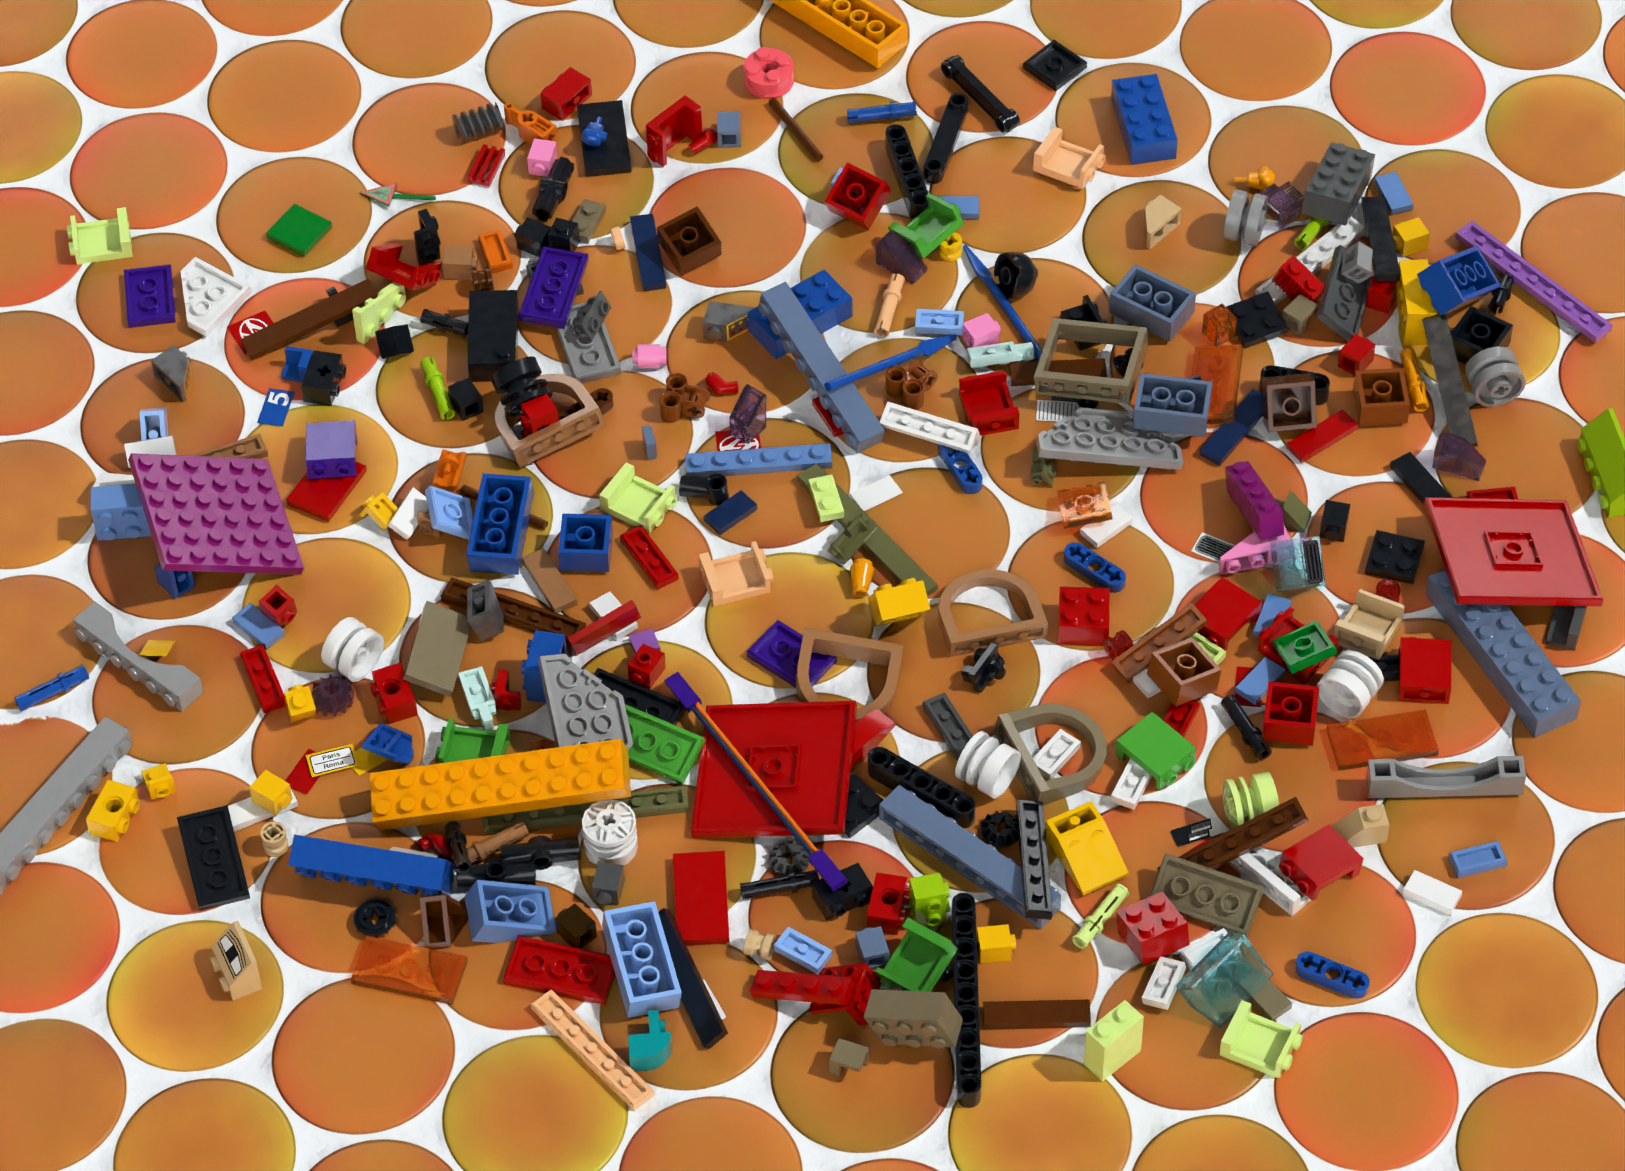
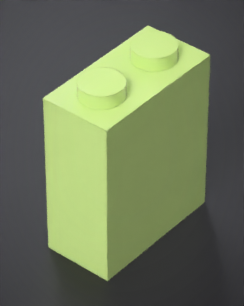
M1124 1000L1086 1030L1084 1065L1102 1082L1141 1051L1144 1016Z

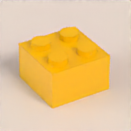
M915 578L903 580L896 587H892L891 584L878 586L868 598L875 627L923 616L930 610L923 580L916 582Z

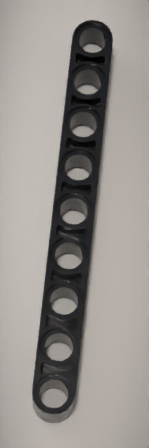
M958 893L952 899L951 916L952 943L958 949L953 956L954 1007L963 1018L955 1047L956 1089L958 1103L965 1108H972L977 1106L981 1100L976 905L972 895ZM970 1089V1090H973V1091H972V1092H966V1091H964V1090Z

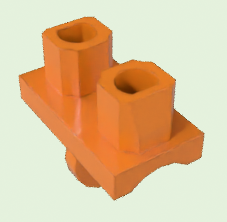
M442 449L433 480V487L455 493L458 489L466 461V452L454 453Z

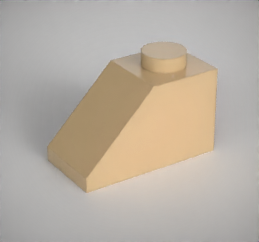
M1161 194L1154 200H1150L1144 208L1145 238L1148 249L1153 248L1181 224L1182 208Z
M1378 804L1359 807L1331 827L1354 848L1386 843L1390 824L1384 805Z

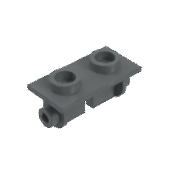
M599 291L597 296L588 299L582 311L583 316H579L573 325V333L575 335L581 336L586 334L590 341L593 340L611 309L602 291Z

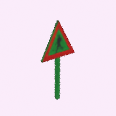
M397 183L360 192L361 195L389 207L392 198L436 200L435 196L394 194Z

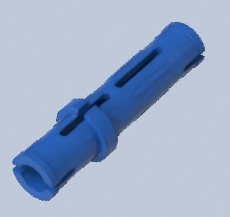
M915 101L899 104L890 102V105L847 109L848 123L851 124L889 118L897 120V117L917 116Z
M82 664L64 674L61 672L57 674L56 678L15 696L14 700L22 712L62 691H70V687L90 679L89 674Z

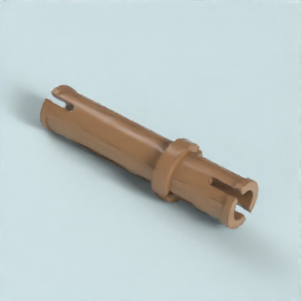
M523 821L485 840L473 842L472 846L467 848L470 862L483 861L486 859V856L500 850L501 845H510L529 836Z

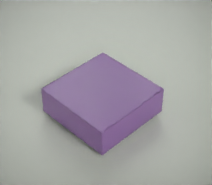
M653 628L629 635V641L634 654L643 643L660 651Z

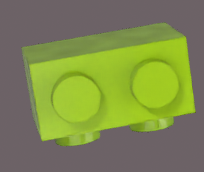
M941 873L909 878V908L912 919L925 927H935L946 923V912H950L948 901L950 890L948 882H943Z

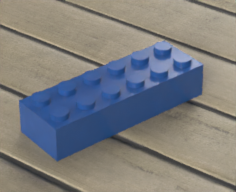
M294 835L288 866L295 869V873L301 874L303 877L316 878L317 874H319L320 877L332 882L341 883L342 878L346 879L345 881L351 882L352 885L366 887L368 882L371 883V886L381 890L391 891L392 887H396V890H400L402 893L417 895V891H422L421 894L427 896L439 894L450 896L455 873V865L446 859L301 835Z

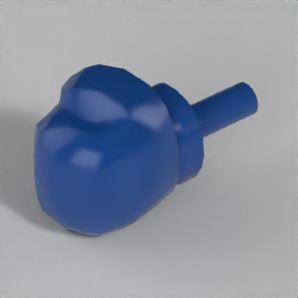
M598 116L595 123L590 122L583 130L581 139L586 145L598 147L602 142L606 141L608 133L603 131L604 127L601 125L602 117Z

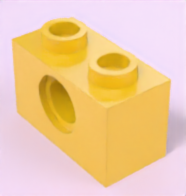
M107 780L86 818L89 834L118 842L121 835L127 832L132 815L136 814L139 810L140 799H138L136 788Z

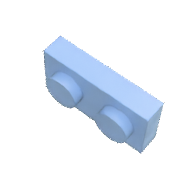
M917 309L915 333L962 335L964 311Z
M787 927L774 944L775 952L816 974L821 972L832 957L831 949L790 927Z

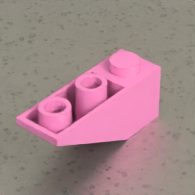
M1285 525L1284 535L1262 541L1254 531L1220 557L1219 574H1234L1242 570L1257 569L1265 565L1279 564L1291 560L1292 542Z

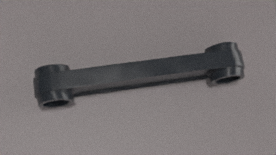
M959 55L951 56L941 63V70L944 76L948 79L952 78L995 121L1000 132H1009L1020 124L1016 111L1008 109L965 66L963 59Z
M956 93L951 95L924 164L923 175L928 183L937 184L944 177L968 113L969 102L964 94Z

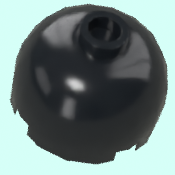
M1005 252V254H1000L996 259L994 276H998L1000 284L997 285L1007 299L1020 298L1032 291L1038 277V270L1031 258L1021 252Z

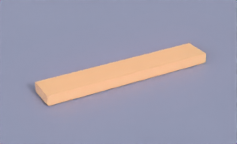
M552 989L531 1004V1009L633 1111L655 1096L654 1090Z

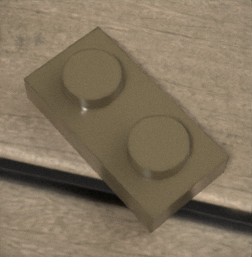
M584 199L572 221L578 223L580 242L589 244L606 212V205Z

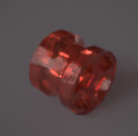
M1392 579L1381 580L1376 586V595L1399 603L1401 593L1399 583Z
M1124 630L1118 631L1113 638L1108 637L1103 640L1105 651L1112 660L1134 645L1130 636Z

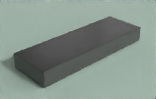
M943 693L922 702V707L958 762L963 749L973 735L947 695Z

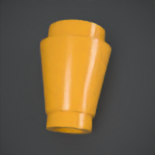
M855 559L850 566L853 595L856 597H865L868 594L875 570L872 566L873 563L868 559Z

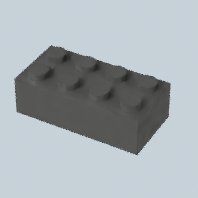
M1331 142L1305 190L1302 214L1347 225L1372 177L1376 154Z

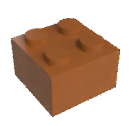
M1404 369L1355 370L1353 393L1359 426L1408 423L1410 402Z
M1191 637L1152 652L1147 675L1177 707L1217 691L1222 669L1197 641Z

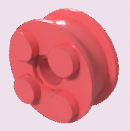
M761 47L751 53L744 62L745 86L756 97L763 99L781 97L788 93L794 84L793 61L782 50Z

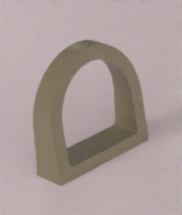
M1041 704L1000 714L993 730L1000 745L1007 744L1021 753V762L1016 774L1031 801H1041L1043 806L1077 794L1090 786L1100 774L1107 755L1106 739L1097 723L1085 713L1065 705ZM1045 724H1058L1070 727L1083 735L1088 741L1092 750V761L1079 772L1046 781L1019 732Z

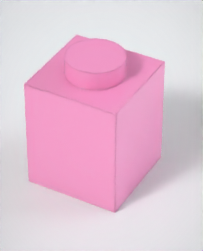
M534 138L527 158L529 174L548 177L555 159L558 158L557 142Z
M986 313L963 323L962 339L969 348L998 344L1001 328L996 320L993 321L990 315Z

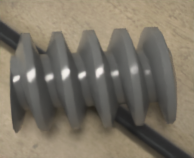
M496 102L495 108L491 103H488L486 110L483 106H479L477 112L473 108L470 109L469 116L465 111L460 113V118L456 114L452 115L454 129L458 138L463 136L466 141H468V133L477 138L478 130L484 136L487 127L492 133L494 132V125H497L500 130L503 129L502 116Z

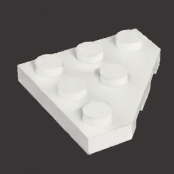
M194 257L180 271L188 327L206 337L251 293L249 285L197 257Z

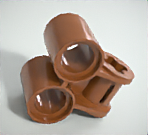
M919 359L913 361L906 369L901 366L890 367L885 373L886 393L891 397L902 396L904 407L918 410L924 404V391L930 389L935 384L938 375L935 371H929L924 367L923 362Z
M681 373L669 375L666 379V392L660 396L661 418L665 422L674 423L680 420L682 415L693 418L703 417L705 414V404L711 396L710 392L701 386L688 385L686 376Z

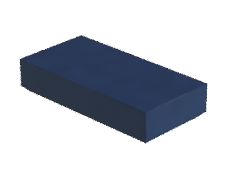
M740 490L704 515V521L721 535L755 512L757 504Z

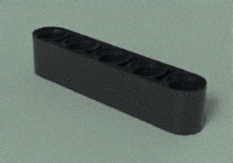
M893 124L887 127L885 131L886 152L908 214L914 220L929 207L925 197L928 191L906 129L901 125Z
M875 747L869 751L868 774L872 779L892 790L900 785L906 790L913 791L919 799L925 803L932 804L946 817L953 818L962 828H968L974 824L975 801L971 796L886 748Z

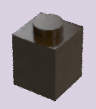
M575 903L568 909H563L555 918L557 933L572 947L582 949L597 937L596 922Z

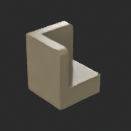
M1299 294L1283 310L1282 318L1288 330L1301 337L1306 332L1307 319L1318 310V304Z
M838 1038L829 1059V1073L840 1077L844 1067L860 1071L862 1065H867L869 1062V1047Z

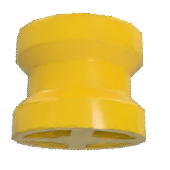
M954 232L940 244L939 255L943 260L955 261L961 257V235Z

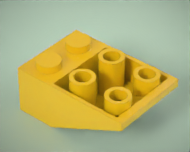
M1092 801L1046 821V841L1083 896L1129 876V872L1109 829Z

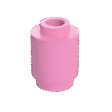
M637 344V349H632V363L637 364V368H660V366H666V347H660V344Z

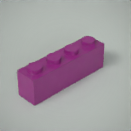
M1249 461L1237 462L1234 465L1226 466L1227 492L1259 539L1262 541L1284 535L1283 510Z

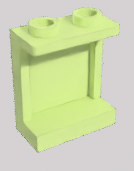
M126 207L117 208L118 218L77 223L75 215L70 216L71 224L67 225L69 239L73 238V242H69V250L71 256L75 255L77 265L133 257Z
M627 462L599 495L601 511L634 527L642 525L649 534L655 527L660 526L665 514L672 510L677 503L675 486L670 485L665 490L635 476L634 466Z
M1241 1000L1221 1040L1219 1055L1279 1079L1283 1070L1288 1071L1291 1066L1293 1050H1298L1302 1043L1303 1035L1300 1034L1301 1024L1295 1023L1293 1029L1251 1013L1252 1004Z

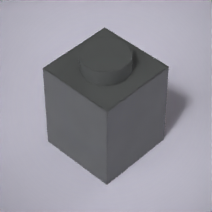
M598 861L592 883L593 902L603 905H619L625 881L624 865Z

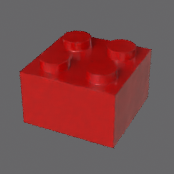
M847 162L824 203L832 213L869 231L890 195L891 189L886 181Z
M1060 587L1058 645L1108 646L1110 588Z
M1268 681L1263 739L1265 741L1313 746L1319 687Z
M1163 892L1116 911L1118 934L1143 965L1190 945L1188 922Z

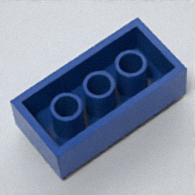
M1157 74L1112 80L1111 100L1131 165L1176 159L1177 137Z
M1478 246L1438 260L1417 274L1421 287L1428 292L1434 309L1441 315L1476 302L1501 287Z
M825 269L790 288L820 334L853 316L852 297ZM756 307L748 312V331L775 359H778L787 354L783 341L779 334L776 335L773 332L771 322L767 316L764 317L759 307Z
M482 474L466 554L470 571L519 575L534 497L531 477Z

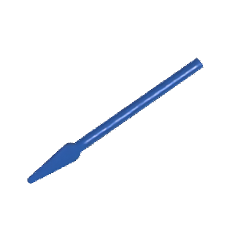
M964 245L963 249L975 274L983 280L1026 343L1032 342L1034 355L1039 361L1043 350L995 283L988 268L967 245Z
M950 335L923 340L918 344V347L825 382L824 387L826 391H831L918 356L928 357L957 339V336Z

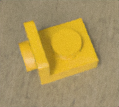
M382 492L376 498L373 495L370 496L362 504L365 509L359 515L363 518L368 514L385 530L389 527L387 525L398 507Z
M166 763L141 771L151 800L159 797L163 798L176 792L173 777L169 773Z

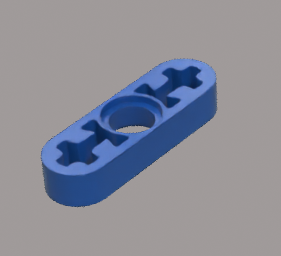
M938 444V454L960 488L968 494L978 493L982 489L983 477L968 453L953 449L952 455L948 447ZM962 461L967 465L964 468H957L954 466V463ZM969 474L971 481L967 482V475Z
M1070 543L1065 547L1064 561L1068 566L1099 586L1110 588V592H1120L1124 589L1126 574L1122 569L1080 543ZM1098 564L1101 566V569L1092 571L1088 566Z
M1303 952L1298 955L1295 970L1300 977L1352 998H1362L1368 993L1370 981L1365 973L1312 952ZM1308 962L1312 964L1308 968L1304 967ZM1321 966V973L1319 974L1317 973V970L1319 971V967ZM1331 970L1336 971L1340 977L1332 980L1327 978L1325 973ZM1344 976L1348 977L1345 981V984L1343 983ZM1356 982H1360L1361 985L1357 988L1353 987V984L1355 985Z

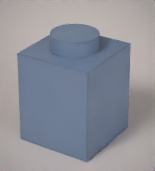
M740 111L717 112L718 148L741 147Z
M869 927L856 932V949L861 963H866L872 970H876L877 967L884 968L890 960V952L882 927Z

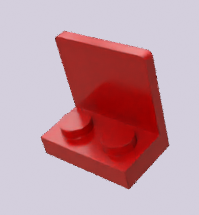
M866 963L823 968L820 975L852 977L855 985L847 1005L811 1002L809 1011L812 1014L847 1011L859 1026L868 1025L864 1019V1014L871 989H880V978Z

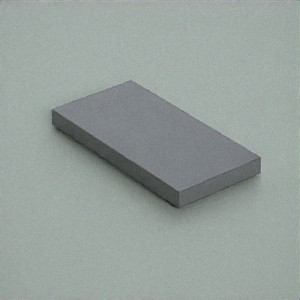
M587 302L573 305L565 329L556 328L572 376L581 383L622 374L621 366L604 321L592 341L588 339L586 334L577 336L573 333V325L579 316H583L582 311Z

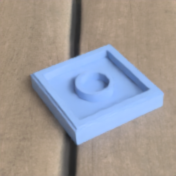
M429 486L425 490L432 528L469 540L474 519L470 499Z

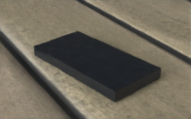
M622 100L578 104L577 112L580 135H582L583 130L590 122L595 123L598 116L602 117L601 125L604 127L603 131L608 133L606 141L602 142L598 147L588 146L581 139L586 177L632 172Z
M597 668L593 674L602 680L601 683L612 691L616 690L623 695L626 705L673 725H677L686 712V709L680 702L600 668Z
M228 805L177 817L199 911L250 899Z

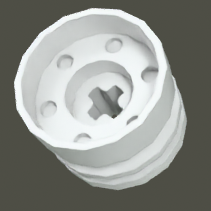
M1352 650L1342 651L1331 664L1330 669L1317 683L1316 687H1319L1318 697L1332 712L1346 718H1357L1368 706L1370 699L1376 695L1383 685L1384 677L1380 668L1369 657Z
M980 731L970 739L963 749L956 765L955 776L961 781H966L970 786L978 784L979 791L996 799L1006 791L1013 781L1020 766L1021 753L1007 744L999 746V741L996 738H990L987 733Z
M618 800L598 801L592 804L585 811L582 818L586 856L596 866L598 861L620 865L628 864L635 857L638 850L635 813L630 806Z

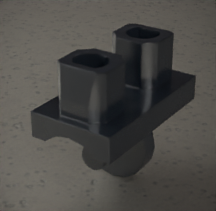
M991 643L987 649L978 648L973 657L976 664L974 666L965 665L961 670L964 681L972 683L975 692L982 693L990 681L994 678L1001 680L1006 675V670L1003 667L1005 661L998 653V644Z

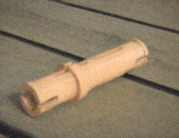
M891 274L888 287L883 292L884 301L874 329V333L879 337H882L883 331H885L884 337L889 335L897 304L901 301V290L905 278L900 274H897L896 280H894L895 274Z

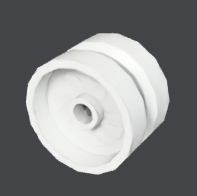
M347 617L340 621L327 636L321 653L322 662L331 669L339 671L341 675L350 681L358 682L365 678L378 663L384 648V638L373 629L366 628L362 622L354 617Z

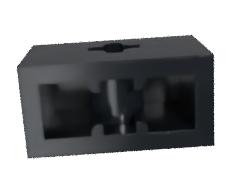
M314 350L301 386L304 402L332 406L334 398L338 397L340 392V380L344 379L346 375V365L343 364L342 354Z
M859 863L840 870L848 883L834 892L823 878L812 882V898L826 920L840 917L847 911L856 907H863L870 902L873 885Z

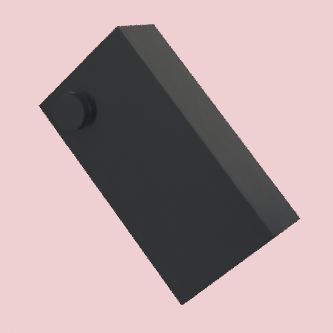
M517 290L469 291L468 372L472 382H490V376L494 372L518 360L519 308Z

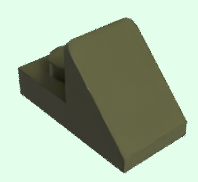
M1289 491L1286 501L1275 499L1283 510L1285 528L1304 533L1312 512L1291 491Z

